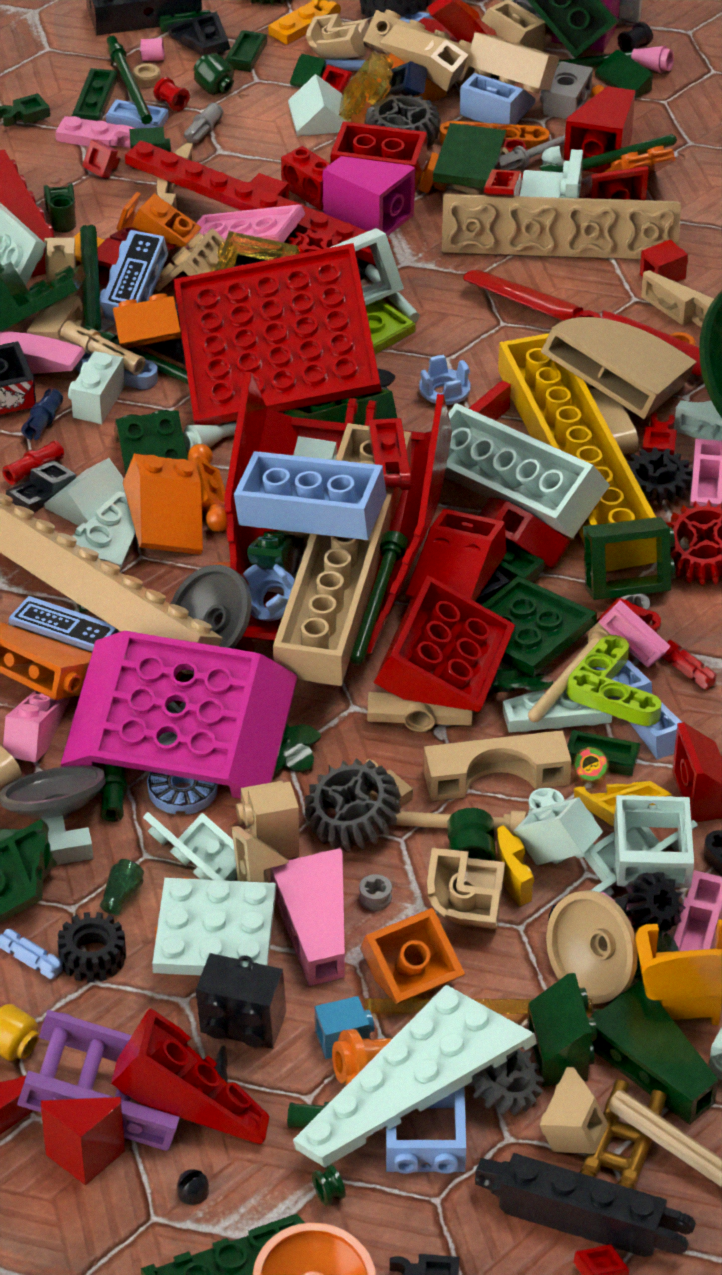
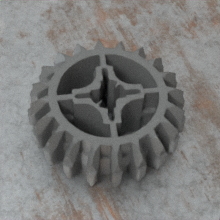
M400 93L399 96L389 94L388 98L380 97L379 101L372 102L371 107L367 108L364 124L427 132V145L430 146L433 145L435 139H438L441 118H439L437 107L432 105L429 100L424 101L423 96L416 98L412 94L404 96Z
M358 758L355 759L352 765H348L342 760L340 768L335 769L329 765V773L327 775L318 774L317 781L319 784L309 785L310 795L305 796V816L308 822H310L311 831L318 835L319 840L324 844L329 842L334 849H338L343 844L344 849L350 852L353 845L358 844V847L364 850L365 842L371 840V842L377 844V836L379 834L389 836L388 826L397 825L396 815L401 813V794L398 787H396L395 779L387 773L382 765L376 767L371 760L363 765ZM371 791L378 793L376 802L372 801L369 796ZM330 808L335 809L336 816L334 819L328 817Z

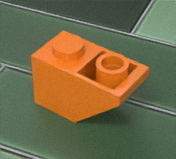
M155 193L138 209L131 227L139 229L140 232L164 236L165 242L174 244L176 247H185L202 228Z

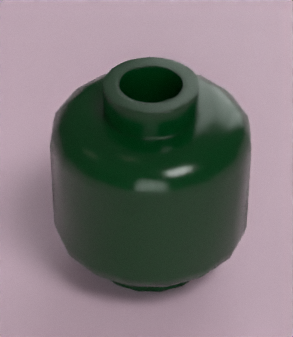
M214 53L210 55L205 54L196 61L193 67L194 80L210 95H215L220 92L226 93L232 88L234 84V68L220 55Z

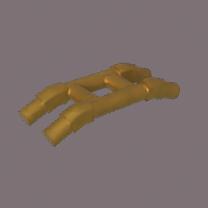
M615 1079L603 1112L608 1126L595 1154H588L580 1173L597 1178L601 1166L623 1172L618 1185L635 1190L653 1139L634 1126L620 1122V1117L609 1110L608 1106L614 1094L618 1090L627 1093L630 1085L626 1081ZM653 1090L647 1108L662 1116L667 1094ZM612 1136L635 1142L630 1157L607 1151Z

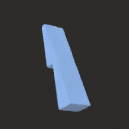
M629 660L612 679L652 694V682ZM593 667V668H591V669H594V670H606V669H604V668H599V667ZM611 697L613 700L621 699L619 697ZM663 703L660 720L656 724L642 726L629 722L656 759L674 754L677 723L682 721Z

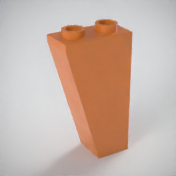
M0 622V673L54 700L80 695L92 652Z

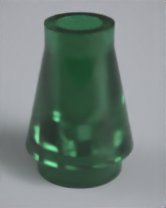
M120 859L117 864L111 866L104 896L100 903L103 911L115 916L120 914L122 908L144 883V870L141 866L128 859Z

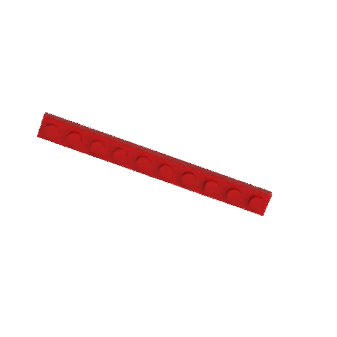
M139 141L125 154V164L240 211L302 205L276 195L273 192L251 185L248 182L226 175L223 172L206 167L198 162L181 157L173 152L156 147L151 143ZM304 205L302 207L305 215L292 231L304 234L307 233V229H311L313 233L323 229V234L334 232V238L342 237L343 242L368 232ZM370 246L355 251L357 258L376 265Z

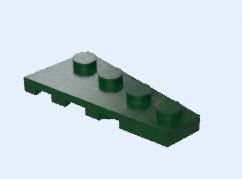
M296 1213L248 1230V1235L233 1241L225 1238L212 1243V1248L191 1255L188 1251L174 1256V1262L156 1268L155 1264L140 1268L141 1275H253L255 1261L263 1246L280 1231L305 1222Z

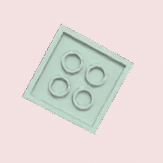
M164 878L152 962L153 973L201 976L209 953L236 959L247 955L252 958L254 963L268 965L276 883ZM243 961V967H247L249 962Z

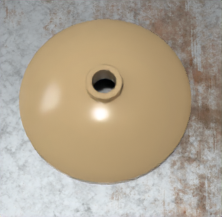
M592 890L569 894L553 909L547 926V951L554 973L558 980L568 973H575L579 988L585 987L588 1003L591 1004L606 1003L622 995L631 985L636 973L638 950L634 930L628 917L615 901L600 892Z

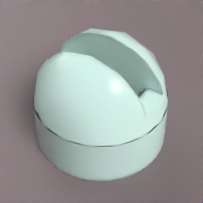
M559 146L547 148L542 153L543 164L551 162L552 165L557 163L558 166L562 165Z

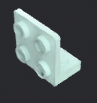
M571 149L570 161H564L563 173L525 170L520 196L579 198L582 181L583 150Z

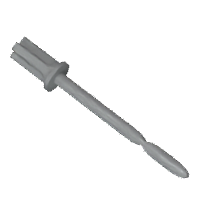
M565 135L525 150L522 146L513 148L512 152L500 156L496 170H513L515 168L523 169L529 165V158L543 153L547 148L565 144Z

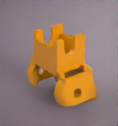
M719 919L716 924V949L656 953L659 932L658 924H646L640 927L634 936L646 996L651 1000H658L673 1020L710 1017L711 1025H719L722 1007V919Z

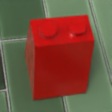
M607 86L569 115L566 119L564 161H570L571 149L583 150V159L629 146L632 138L635 90ZM611 164L602 165L585 171L603 173L607 169L611 168Z

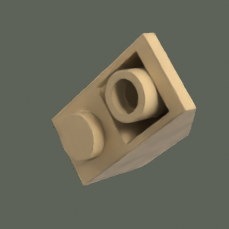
M567 1067L560 1083L555 1088L554 1095L546 1112L542 1115L540 1127L553 1152L595 1154L608 1123L594 1095L575 1068Z

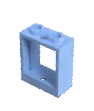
M464 1087L427 1107L454 1108L455 1140H396V1126L390 1130L386 1127V1172H400L403 1174L413 1172H439L443 1174L465 1172L466 1122Z

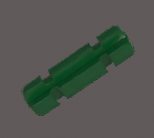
M201 10L199 14H196V11L174 14V17H171V15L161 16L159 19L160 29L162 32H168V25L211 13V11Z

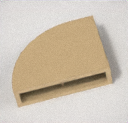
M595 317L572 318L556 324L552 327L541 350V353L643 419L648 417L685 385L697 362L669 343L646 331L618 321Z

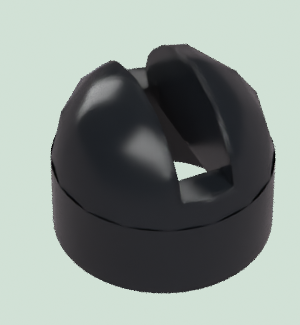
M189 1169L180 1175L177 1181L179 1199L189 1205L200 1204L207 1199L209 1195V1182L202 1171Z

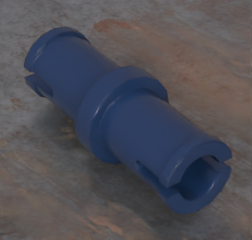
M51 388L47 389L40 402L33 405L30 410V417L21 428L22 434L27 439L32 440L33 436L34 440L39 439L44 428L52 424L55 419V412L63 402V395L60 391L53 389L51 392Z

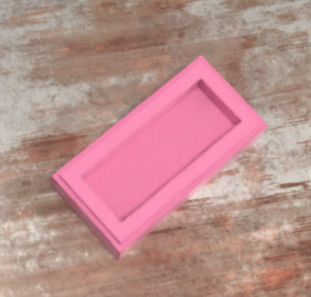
M621 600L599 621L611 635L625 638L629 642V651L647 668L653 665L670 648V645Z

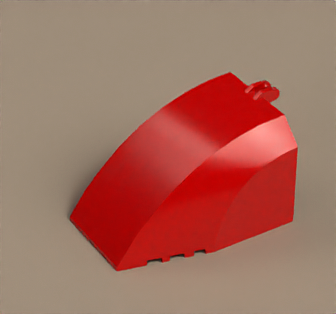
M245 371L224 496V507L227 519L226 530L229 543L230 568L241 574L246 582L247 580L243 573L251 567L247 554L248 546L259 535H264L265 531H278L276 529L242 526L238 523L234 493L253 452L293 455L298 436L336 442L338 451L347 423L355 424L358 411L357 399L349 398L345 423L291 417L268 409L252 372ZM437 394L432 432L407 431L411 432V463L409 466L411 489L402 490L390 531H398L408 538L409 544L405 555L395 562L366 654H372L437 509L452 436V427L443 394ZM369 400L366 407L365 426H369V420H375L376 401ZM381 557L380 564H379V567H378V570H377V573H376V576H375V580H376V577H377V574H378V571H379V568H380L381 561H382V558H383V557ZM268 591L264 596L263 603L265 605L277 594L282 596L284 594ZM250 615L247 629L242 638L274 642L282 618L265 622L257 620Z

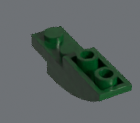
M265 531L264 535H259L248 546L247 554L251 566L257 564L265 570H274V565L278 564L289 574H293L296 572L297 558L303 552V539L294 538L295 535H285L280 531Z

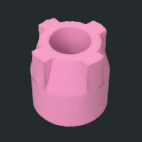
M163 38L141 39L140 51L142 61L164 60Z

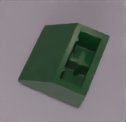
M575 973L566 974L528 1003L527 1030L535 1034L537 1044L532 1046L535 1061L540 1065L538 1069L539 1075L544 1078L542 1087L554 1086L560 1083L567 1067H574L582 1080L588 1081L589 1065H594L595 1062L591 1041L597 1039L596 1024L593 1017H587V992L585 987L579 988Z

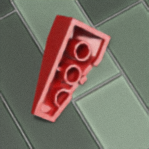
M150 1008L118 1057L111 1084L117 1087L121 1093L132 1097L144 1106L261 1145L266 1138L270 1115L237 1083H227L214 1068L217 1063L209 1055L204 1059L201 1058L187 1044L191 1039L188 1034Z

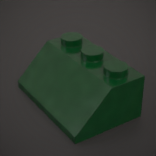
M381 388L382 391L350 397L357 399L358 403L355 424L365 426L366 407L369 400L377 402L375 420L397 418L392 391ZM349 398L285 410L284 414L297 418L345 423Z

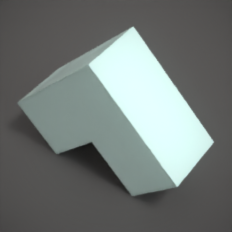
M63 816L42 819L49 827L48 841L51 846L53 859L57 862V865L93 859V847L88 827L66 831Z

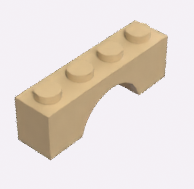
M563 730L424 746L423 771L430 800L438 801L466 797L469 787L475 780L484 775L499 772L520 776L527 780L535 789L570 785L571 757Z

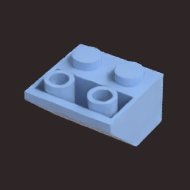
M473 73L461 86L460 115L483 123L515 125L535 104L536 98L523 88Z

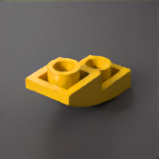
M502 825L497 828L496 857L498 862H505L503 883L512 898L521 907L532 901L534 876L530 868L523 864L525 847L519 837L513 836Z

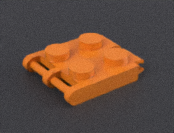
M657 146L647 150L646 154L640 156L638 152L622 155L620 160L610 163L611 168L604 172L647 166L649 173H655L674 162L676 158L673 149L665 150L664 146Z

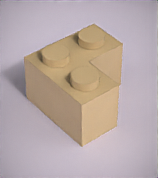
M283 781L241 788V803L236 804L239 825L245 824V831L275 849L286 859L299 857V807L291 782L283 783Z

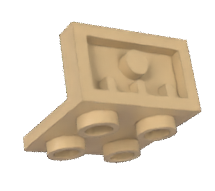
M213 228L204 235L199 232L187 244L190 248L187 250L183 246L172 257L174 264L169 263L161 271L159 276L161 280L155 286V289L159 292L182 271L191 276L225 269L238 252Z

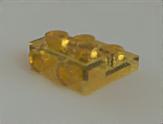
M372 51L342 92L339 110L341 117L349 121L353 114L358 115L361 112L366 101L374 105L379 98L383 100L391 88L389 82L393 75L391 67L394 65V62L385 54L379 55Z

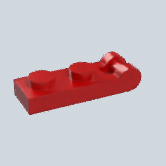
M402 419L369 420L373 463L375 465H383L386 491L388 487H400V490H410L411 476ZM387 472H398V474H387Z

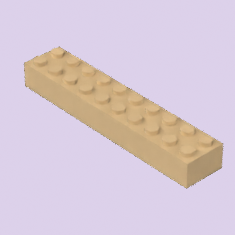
M347 423L335 460L374 464L369 426ZM404 431L408 462L410 466L411 432ZM387 472V474H398V472ZM388 487L385 501L368 540L310 534L273 644V661L297 674L298 680L342 686L382 557L380 543L383 534L390 531L402 492L400 487Z

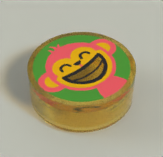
M587 747L579 751L573 762L577 777L588 784H596L604 780L610 768L606 754L595 747Z

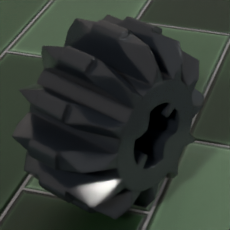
M646 872L638 875L634 881L629 882L625 886L628 894L624 895L623 898L628 899L626 916L632 917V928L638 929L646 924H658V934L661 935L668 933L671 927L681 922L678 913L683 912L686 907L679 903V898L684 892L675 891L676 879H666L664 872L652 874Z

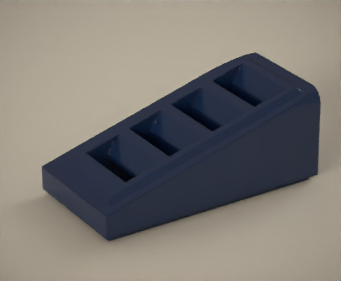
M410 61L377 74L373 101H379L380 97L388 98L389 94L399 96L401 93L404 96H409L410 94L416 96L424 93L427 69Z

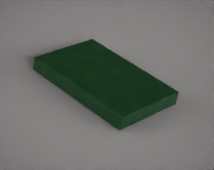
M450 123L433 171V181L484 188L491 170H496L506 140V130Z

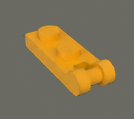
M312 0L310 3L269 24L268 34L288 45L306 35L313 17L340 14L341 6L334 1Z

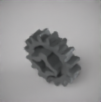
M517 1049L506 1056L507 1061L496 1068L490 1065L474 1074L472 1082L467 1084V1086H474L476 1088L473 1095L475 1098L483 1097L486 1099V1108L489 1109L494 1104L497 1105L498 1111L502 1115L508 1109L513 1115H517L521 1110L526 1112L543 1092L539 1086L544 1081V1078L535 1074L540 1065L529 1061L532 1054L530 1051L523 1053L520 1049Z

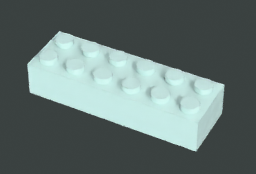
M457 403L448 413L452 427V436L444 477L487 498L507 500L533 514L554 530L571 538L575 536L610 486L594 465Z

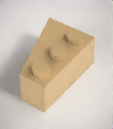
M475 32L466 65L475 68L474 73L490 78L492 73L499 76L498 81L510 85H515V81L524 84V90L539 93L540 89H551L560 57L522 46V44L506 41L500 36Z

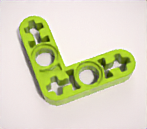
M608 635L601 638L569 675L567 696L576 703L637 725L651 726L656 724L661 716V700L651 693L612 680L628 661L629 642L617 635ZM593 667H599V668H604V669H606V670H594V669H591V668H593ZM613 696H614V697H619V698H621V699H620V700H612V699H608V698H606V697H613Z

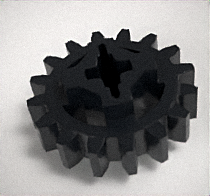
M653 447L651 453L641 449L640 456L631 454L630 461H627L648 503L651 500H656L658 505H662L663 499L674 503L675 496L684 498L685 491H690L693 469L689 468L688 460L681 461L680 453L672 456L670 455V449L660 452L656 447Z

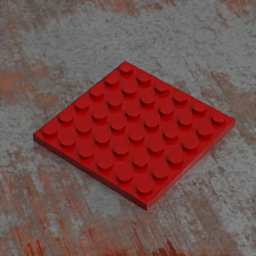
M354 243L173 279L195 425H215L237 420L245 371L252 372L266 407L277 412L382 391Z

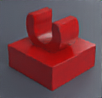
M91 140L82 166L101 177L110 178L112 169L118 168L121 158L117 156L118 151L99 140Z

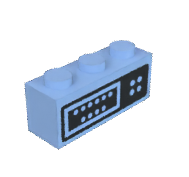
M130 230L126 241L123 240L121 242L118 261L116 265H112L107 288L102 289L99 297L100 306L103 309L106 320L115 321L113 308L119 307L118 303L132 299L137 300V303L149 301V297L153 294L168 256L164 236Z
M28 596L8 618L9 625L89 652L93 651L96 640L118 633V629L105 621Z

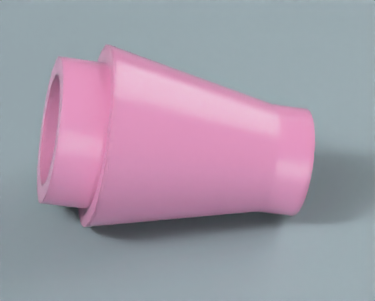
M666 46L643 49L634 48L631 58L647 69L664 73V71L672 69L674 52Z

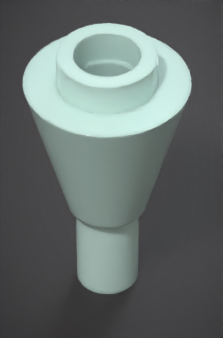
M232 422L221 426L187 425L183 433L186 450L189 451L196 444H205L210 448L222 440V438L235 435L236 423Z

